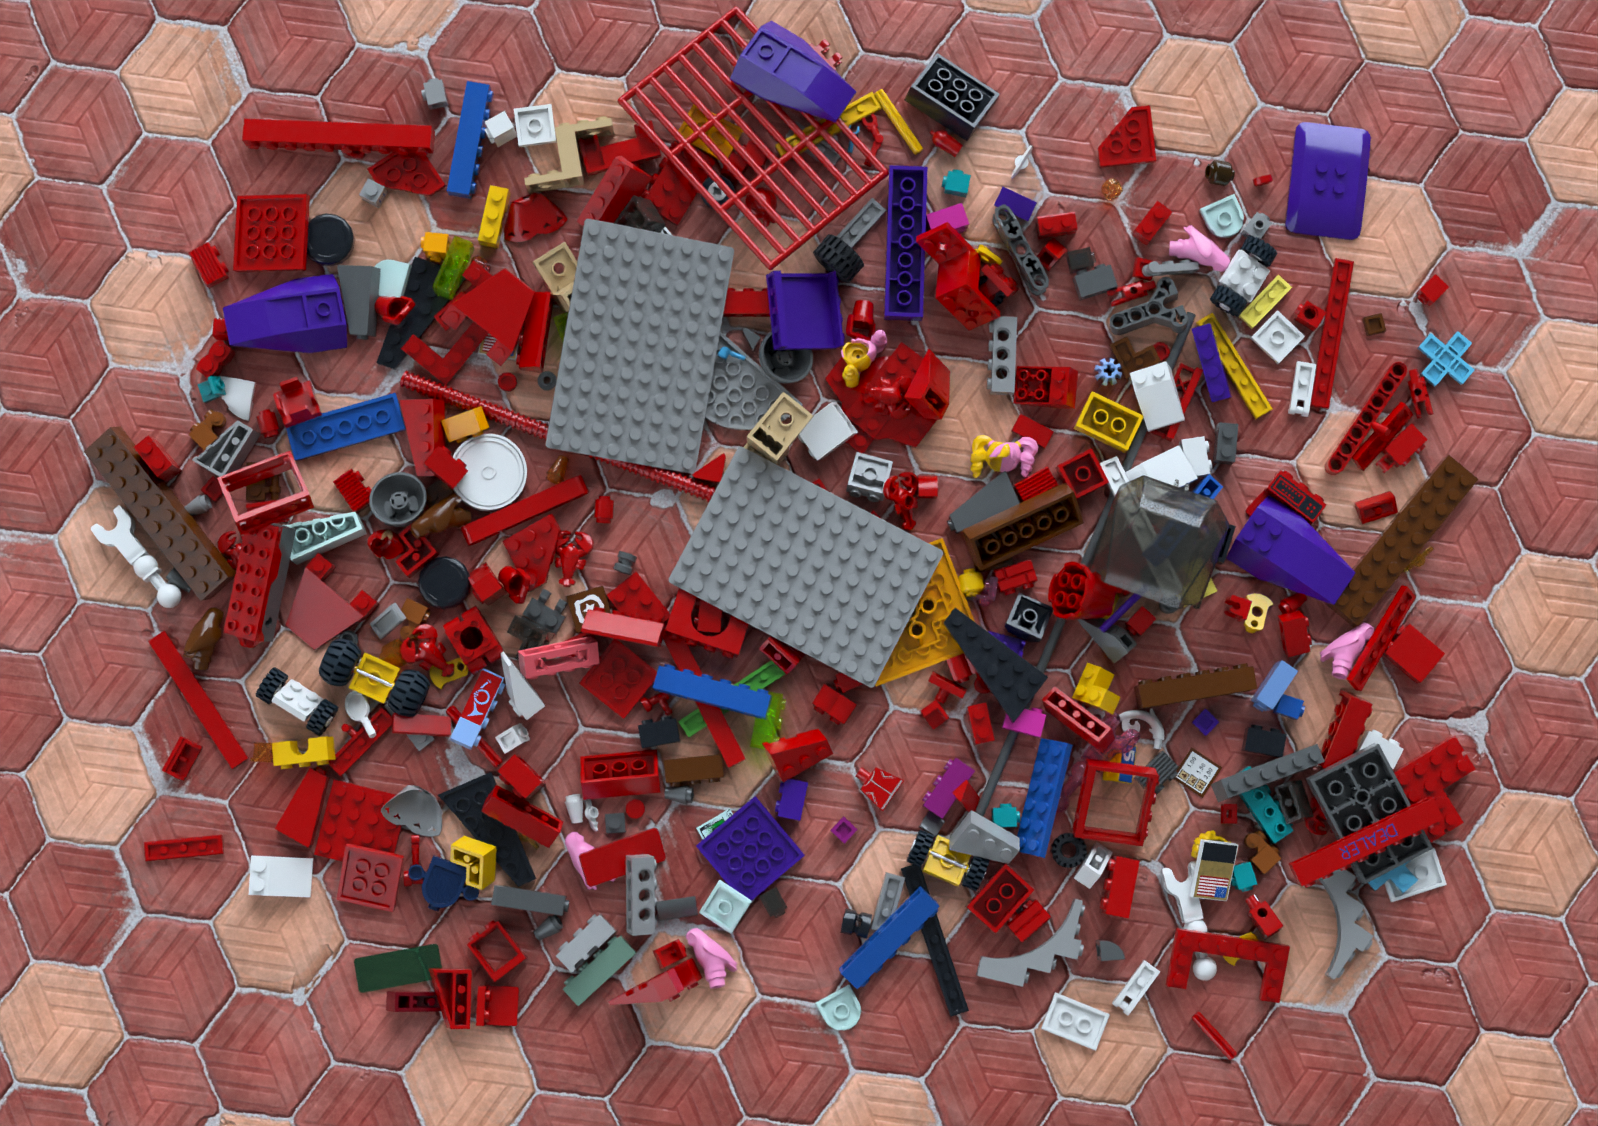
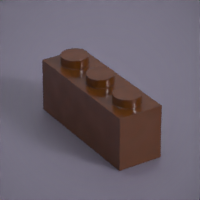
M722 754L664 760L666 783H670L671 787L682 786V782L689 781L690 785L701 784V780L709 779V783L721 782L720 778H724Z

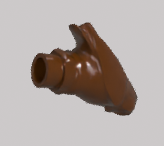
M453 493L437 502L411 525V533L415 538L425 537L429 533L443 532L455 527L460 528L471 522V513L469 510L455 507L462 498Z
M211 607L205 612L201 620L193 627L186 641L183 657L190 658L193 661L194 669H209V662H211L214 648L222 635L220 624L224 613L216 607Z

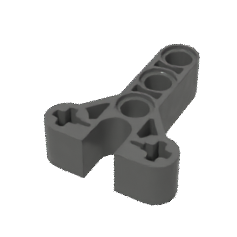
M1169 277L1161 278L1157 283V290L1149 302L1113 314L1110 318V331L1114 335H1122L1156 323L1171 328L1175 333L1184 332L1188 324V317L1184 306L1181 305L1173 309L1164 307L1165 304L1178 300V291L1173 280ZM1151 309L1159 310L1157 314H1151L1149 311ZM1139 315L1141 319L1135 321L1132 319V316ZM1176 317L1180 322H1182V324L1176 322ZM1117 321L1123 323L1121 327H1116L1113 324Z

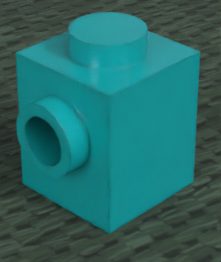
M956 169L948 171V175L943 176L941 186L945 188L944 193L966 198L971 175L963 174V171Z
M1012 803L1000 804V808H992V822L1000 827H1017V823H1020V811H1016V807H1012Z
M1251 862L1234 865L1231 886H1235L1237 890L1241 889L1242 892L1252 890L1253 885H1256L1257 881Z

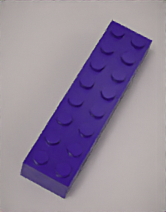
M889 166L884 320L922 321L925 250L916 242V237L926 232L928 167Z

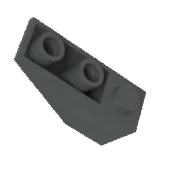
M1104 618L1078 619L1081 626L1090 634L1114 664L1137 645L1125 629L1115 624L1105 633L1101 632L1099 627L1106 621Z

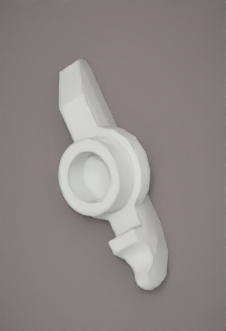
M1031 145L1023 155L1015 159L1016 167L1011 178H1014L1020 169H1025L1028 166V156L1033 149Z
M587 799L584 800L585 816L589 821L590 827L596 832L598 831L596 818L599 815V811L596 807L592 806L591 800Z

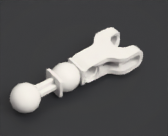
M118 505L113 510L118 519L117 526L113 530L106 531L102 526L94 524L91 527V531L104 545L117 547L125 559L133 566L136 575L142 578L143 581L152 583L158 591L157 600L161 606L165 608L177 606L181 601L180 589L176 585L167 584L159 575L162 570L158 568L156 559L149 555L134 535L135 520L123 507Z
M1196 860L1188 864V878L1184 882L1177 881L1171 869L1162 868L1160 875L1163 889L1175 897L1182 923H1185L1183 929L1207 932V926L1201 920L1203 919L1200 900L1199 898L1189 896ZM1195 952L1194 975L1202 981L1212 979L1217 972L1215 961L1208 957L1207 953Z

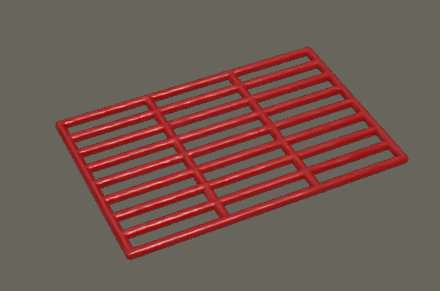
M735 6L619 97L618 103L768 270H773L889 175V171L840 117L837 122L826 120L821 124L813 115L799 111L815 128L807 136L778 104L764 100L801 140L794 147L786 141L748 99L753 93L748 90L743 93L699 45L708 38L735 68L738 60L715 36L714 32L722 27L744 50L748 44L728 21L736 15L753 35L759 30L744 12ZM694 50L737 98L728 104L685 55ZM677 61H680L720 105L722 110L715 116L671 69V66ZM665 72L708 121L699 127L656 79L658 76ZM648 84L655 88L693 130V133L686 139L642 91ZM636 95L679 144L670 150L627 102L629 99ZM743 104L787 153L778 159L734 110ZM729 115L770 160L772 165L763 170L720 121ZM836 124L880 173L871 179L831 136L827 129ZM713 126L756 172L758 176L751 182L745 178L706 135V132ZM821 135L860 177L865 185L856 190L812 141ZM698 138L703 141L741 183L743 188L736 194L692 147L691 144ZM807 147L851 196L842 202L798 153ZM686 150L729 199L720 205L677 158V155ZM793 158L837 208L828 214L784 164ZM776 170H779L819 214L822 220L813 225L769 176ZM764 181L808 231L799 237L755 187ZM750 193L794 243L785 249L740 199ZM734 204L779 253L773 260L770 261L726 212Z

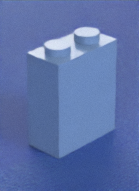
M1283 660L1275 662L1250 701L1254 703L1253 706L1261 712L1263 710H1273L1298 670Z

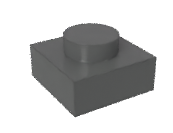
M625 813L605 814L606 833L626 832Z

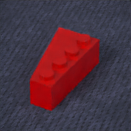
M400 400L417 476L436 477L422 464L437 446L441 448L445 446V431L441 423L445 419V400Z

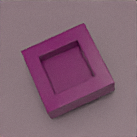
M843 816L830 831L845 844L858 829Z

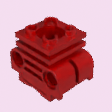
M476 605L461 614L464 619L463 621L457 616L443 625L446 635L472 675L488 667L484 658L487 657L489 662L493 664L501 659L500 653L504 651ZM472 630H480L483 635L482 644L474 650H469L465 645L467 633Z

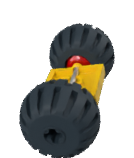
M335 639L331 642L319 667V675L325 682L333 686H345L355 673L349 685L350 689L385 704L390 693L388 706L398 715L413 717L419 712L430 687V682L425 675L415 670H404L397 678L401 668L366 652L359 666H357L361 657V650L355 643L347 639Z

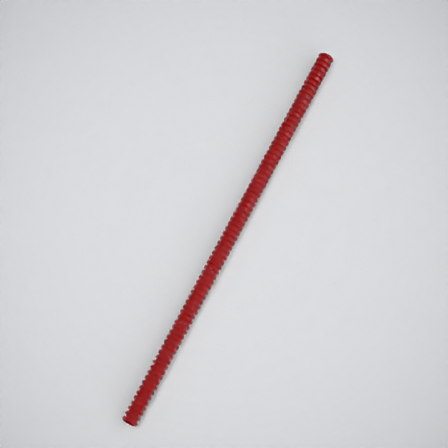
M407 370L401 377V387L406 386V389L417 390V393L422 392L423 395L427 394L430 398L433 396L434 399L445 400L446 404L456 405V408L461 407L462 410L467 409L469 411L481 406L485 417H488L489 420L492 421L494 419L496 423L506 424L507 427L512 426V429L523 430V433L528 432V435L534 434V437L539 436L541 440L544 438L546 441L547 423L542 424V421L537 422L536 419L532 420L531 417L526 418L524 414L521 416L520 413H514L513 410L510 412L508 408L503 409L502 406L498 407L497 404L492 405V402L481 401V398L470 397V394L467 393L465 395L464 392L460 393L457 389L454 391L452 387L442 386L441 383L437 384L436 381L431 382V379L426 380L425 377L420 378V375L409 374ZM589 455L590 458L595 457V460L600 459L601 462L605 461L608 465L611 463L613 467L616 465L618 469L623 468L624 471L629 470V473L634 472V475L640 474V477L645 476V479L656 480L658 484L661 482L662 485L665 486L666 484L669 488L672 486L674 490L679 489L680 492L685 491V494L690 493V496L696 495V498L701 497V500L706 499L707 502H710L716 490L715 486L704 485V482L699 483L698 480L694 481L691 477L688 479L686 475L683 477L681 476L682 474H676L675 471L672 473L670 470Z

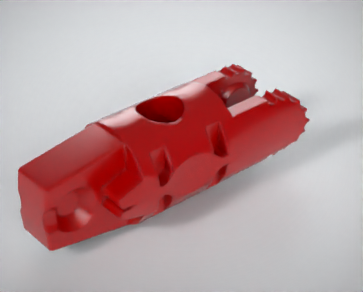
M1140 280L1106 292L1108 296L1121 293V299L1111 302V306L1114 307L1148 296V291L1154 290L1156 284L1154 280L1146 283Z
M1418 369L1409 370L1411 380L1407 382L1417 419L1422 418L1420 403L1425 402L1428 415H1433L1424 377L1420 378ZM1421 390V395L1417 396V391Z

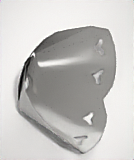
M407 785L381 808L383 816L395 825H406L412 832L423 836L432 837L440 835L442 829L441 807L435 795L419 786ZM420 823L421 828L414 826V824ZM431 826H433V828H434L436 831H433V830L428 831V829L431 828Z

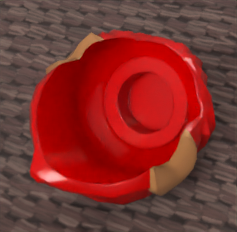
M389 529L375 531L367 540L369 549L378 558L393 559L405 552L404 545L398 534Z

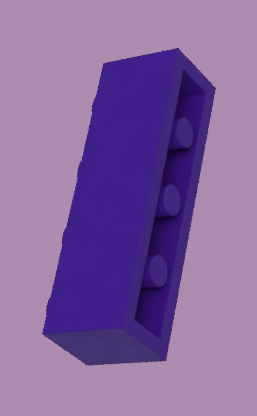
M1209 323L1192 328L1211 401L1214 403L1231 398L1212 324Z

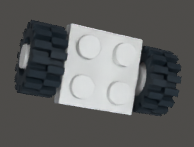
M1248 236L1219 280L1223 285L1217 286L1210 301L1216 307L1221 308L1222 311L1224 310L1232 316H1240L1247 303L1252 302L1269 274L1270 270L1266 267H1270L1278 254L1277 250L1258 237Z
M273 667L259 685L256 697L269 705L272 702L302 721H305L311 715L306 728L321 736L333 721L339 707L327 699L321 698L315 692L310 691L293 679L286 684L288 675Z

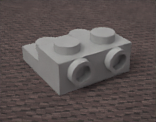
M856 452L846 492H849L852 497H868V500L871 502L883 501V487L890 476L893 461Z

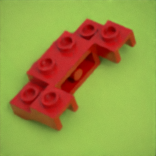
M652 120L648 121V125L655 132ZM637 124L634 125L637 138L602 147L599 145L597 134L593 135V138L579 139L588 176L607 172L615 157L618 156L624 157L639 168L640 164H643L645 161L660 158V149Z

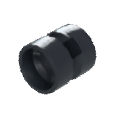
M846 908L840 933L848 935L855 933L857 937L867 939L872 914L864 912L857 914L855 910ZM856 921L861 922L860 927L855 926Z

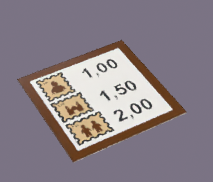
M1191 747L1177 769L1178 774L1173 779L1203 798L1222 767Z

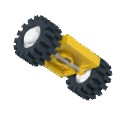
M920 829L906 861L921 867L926 856H928L923 872L957 887L965 872L966 875L964 876L962 886L977 891L984 878L990 859L973 856L971 863L968 865L971 855L949 850V840L937 835L931 849L934 835Z

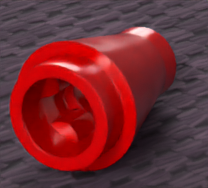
M1302 593L1291 595L1282 599L1278 604V608L1282 614L1295 612L1307 601V596Z

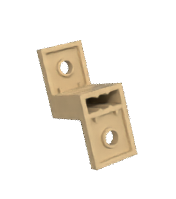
M602 116L596 118L595 121L580 120L577 124L561 123L559 127H555L562 172L552 170L548 171L545 175H540L539 173L528 175L527 178H524L528 193L585 185L578 141L580 138L583 140L593 138V135L596 134L597 137L615 135L612 119Z
M563 242L532 261L560 309L562 311H569L577 260L566 242ZM556 263L563 265V271L560 274L554 271Z
M783 392L747 435V444L744 448L779 466L789 454V446L814 416ZM789 414L792 417L791 423L783 424L781 416Z

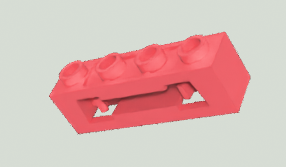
M592 636L520 650L518 651L520 673L526 679H537L541 675L552 676L560 671L571 672L575 668H591L594 664H599L598 642ZM574 654V655H576L577 657L566 656V655ZM544 657H545L546 659H552V660L543 661V659H541V658H544Z

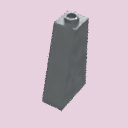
M338 265V275L350 334L356 335L357 339L368 340V337H376L377 313L374 305L379 298L381 269L373 266Z
M1006 471L998 475L949 515L950 520L947 523L951 531H955V534L961 533L967 527L1020 504Z
M494 885L491 905L563 916L564 912H568L570 901L566 900L567 896Z

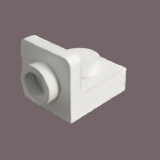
M522 723L512 726L495 737L504 754L530 740L528 731Z

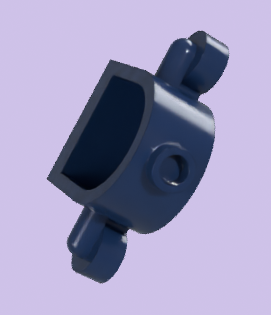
M433 855L427 872L418 864L412 865L409 868L408 875L412 880L424 879L422 893L425 900L429 903L428 908L439 912L440 908L454 904L459 898L460 893H463L464 897L469 901L477 899L479 895L477 888L469 885L464 886L466 867L452 863L444 858Z

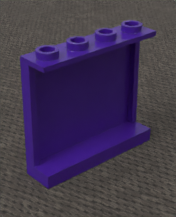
M772 271L766 275L774 350H829L844 346L845 335L842 332L843 317L840 313L841 298L838 294L839 280L836 276V271L830 273H781V271Z

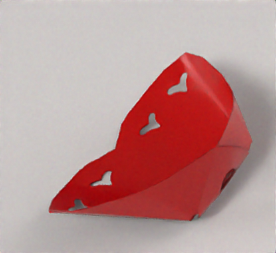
M531 193L511 202L504 227V238L511 242L527 241L537 233L548 234L556 231L565 224L567 217L558 206L541 193ZM546 223L551 225L550 227L547 226L546 228H543V226H545ZM523 230L529 231V233L522 235Z

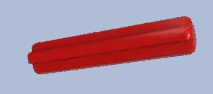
M1196 1012L1192 1016V1020L1229 1060L1237 1055V1052L1200 1012Z

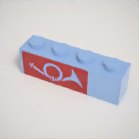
M484 668L482 669L450 741L472 750L473 746H478L482 737L479 735L481 728L485 729L490 720L487 718L489 711H494L498 702L495 698L497 694H502L506 684L503 683L504 677Z

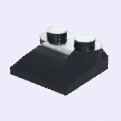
M1018 593L1004 627L1009 633L1028 642H1040L1053 608L1022 593Z

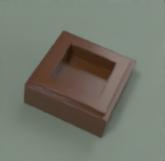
M1382 313L1362 318L1366 336L1386 332Z

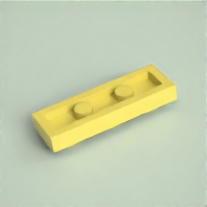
M1277 275L1238 317L1253 329L1292 287L1281 276Z

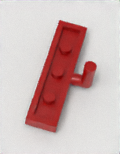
M1400 402L1381 424L1372 422L1371 427L1374 432L1352 456V460L1362 471L1370 465L1413 416L1405 403Z
M381 708L370 719L376 732V736L373 738L368 736L364 726L357 732L351 725H342V731L347 732L352 738L335 754L336 760H329V765L340 776H343L392 726V716L384 708Z

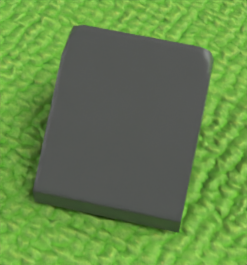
M743 328V335L754 352L761 341L760 336L747 328Z
M928 811L919 828L934 835L935 838L945 821Z

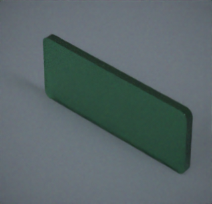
M437 944L365 956L354 960L358 989L361 993L429 981L432 979L428 968H442L439 946Z

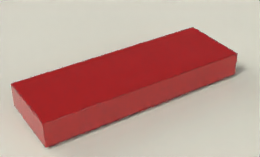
M393 713L392 733L450 737L451 718L449 716L421 714L405 717L398 715V713Z

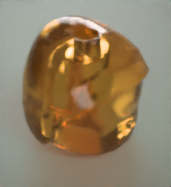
M1109 178L1103 183L1101 192L1107 200L1118 197L1123 192V189L1118 180Z

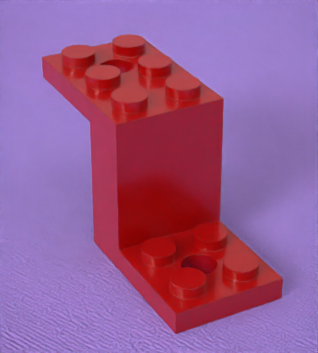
M948 222L916 237V242L938 263L935 298L968 331L1000 317V311L978 290L981 255Z

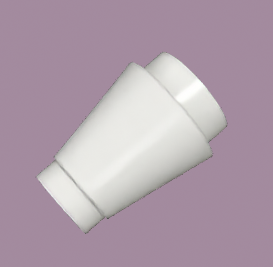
M581 794L566 796L564 803L571 823L583 822V798H581Z

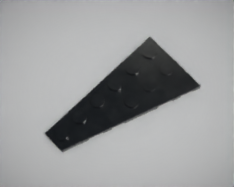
M414 257L404 296L411 298L415 306L400 324L394 325L390 323L376 362L377 364L393 370L397 369L408 355L401 349L413 334L419 339L422 337V334L434 322V316L446 306L463 282L467 280L462 276V272Z
M954 608L943 622V625L960 646L966 658L974 666V669L995 696L1001 708L1009 716L1011 722L1014 723L1048 677L957 608Z
M492 772L438 794L441 800L444 801L478 841L497 847L496 862L518 887L537 879L517 831L482 812L486 798L495 785H497Z

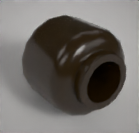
M1213 160L1207 165L1205 170L1206 179H1208L1210 184L1226 186L1235 176V170L1230 162Z

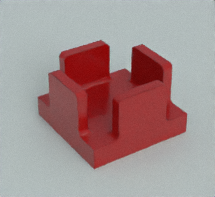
M294 377L279 383L282 390L274 393L273 397L286 428L322 415L310 380L301 383L298 377Z

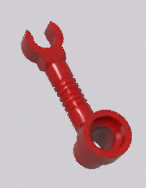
M411 835L412 865H419V835ZM404 871V886L423 884L424 879L412 880L408 875V871Z

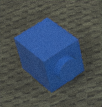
M1283 694L1274 707L1273 713L1297 720L1304 713V701Z

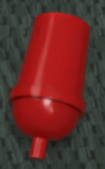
M930 131V134L933 135L932 141L936 145L935 147L942 149L955 158L963 144L948 134L947 131Z

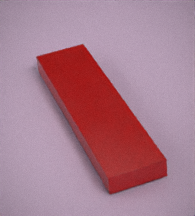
M223 835L144 842L145 861L224 854Z

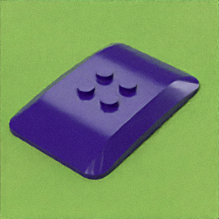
M1302 122L1296 127L1285 227L1289 232L1344 240L1358 238L1362 227L1371 137L1368 131L1359 128Z

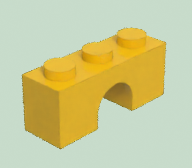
M490 185L478 235L480 245L499 248L503 231L502 221L504 213L507 212L511 196L507 188Z
M334 737L309 738L308 750L304 754L299 751L297 741L272 743L274 766H281V769H292L294 764H299V767H309L312 762H317V765H327L329 760H336Z

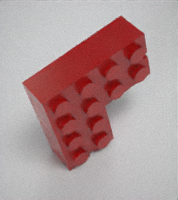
M1456 736L1445 739L1393 771L1410 805L1427 797L1435 799L1444 819L1439 821L1440 825L1429 829L1427 827L1423 829L1430 843L1445 835V832H1449L1464 823L1443 790L1476 770L1467 754L1462 755L1464 749Z

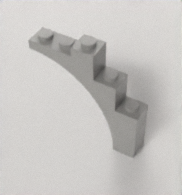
M1340 869L1334 871V875L1327 879L1322 877L1318 879L1330 896L1337 919L1336 949L1330 966L1325 973L1326 976L1333 980L1336 977H1341L1345 970L1343 967L1346 962H1350L1356 954L1354 952L1355 949L1360 952L1367 951L1373 943L1371 940L1373 935L1354 923L1363 916L1365 906L1346 894L1347 891L1350 892L1355 886L1356 882L1354 880L1356 876L1347 870L1340 871Z
M1073 898L1068 915L1060 928L1039 947L1013 957L990 958L980 956L976 975L1023 987V984L1027 983L1030 972H1027V968L1050 973L1051 969L1054 970L1057 958H1054L1055 954L1078 959V956H1082L1084 945L1081 944V940L1074 939V937L1080 931L1081 924H1078L1079 916H1083L1085 905H1082L1083 901Z

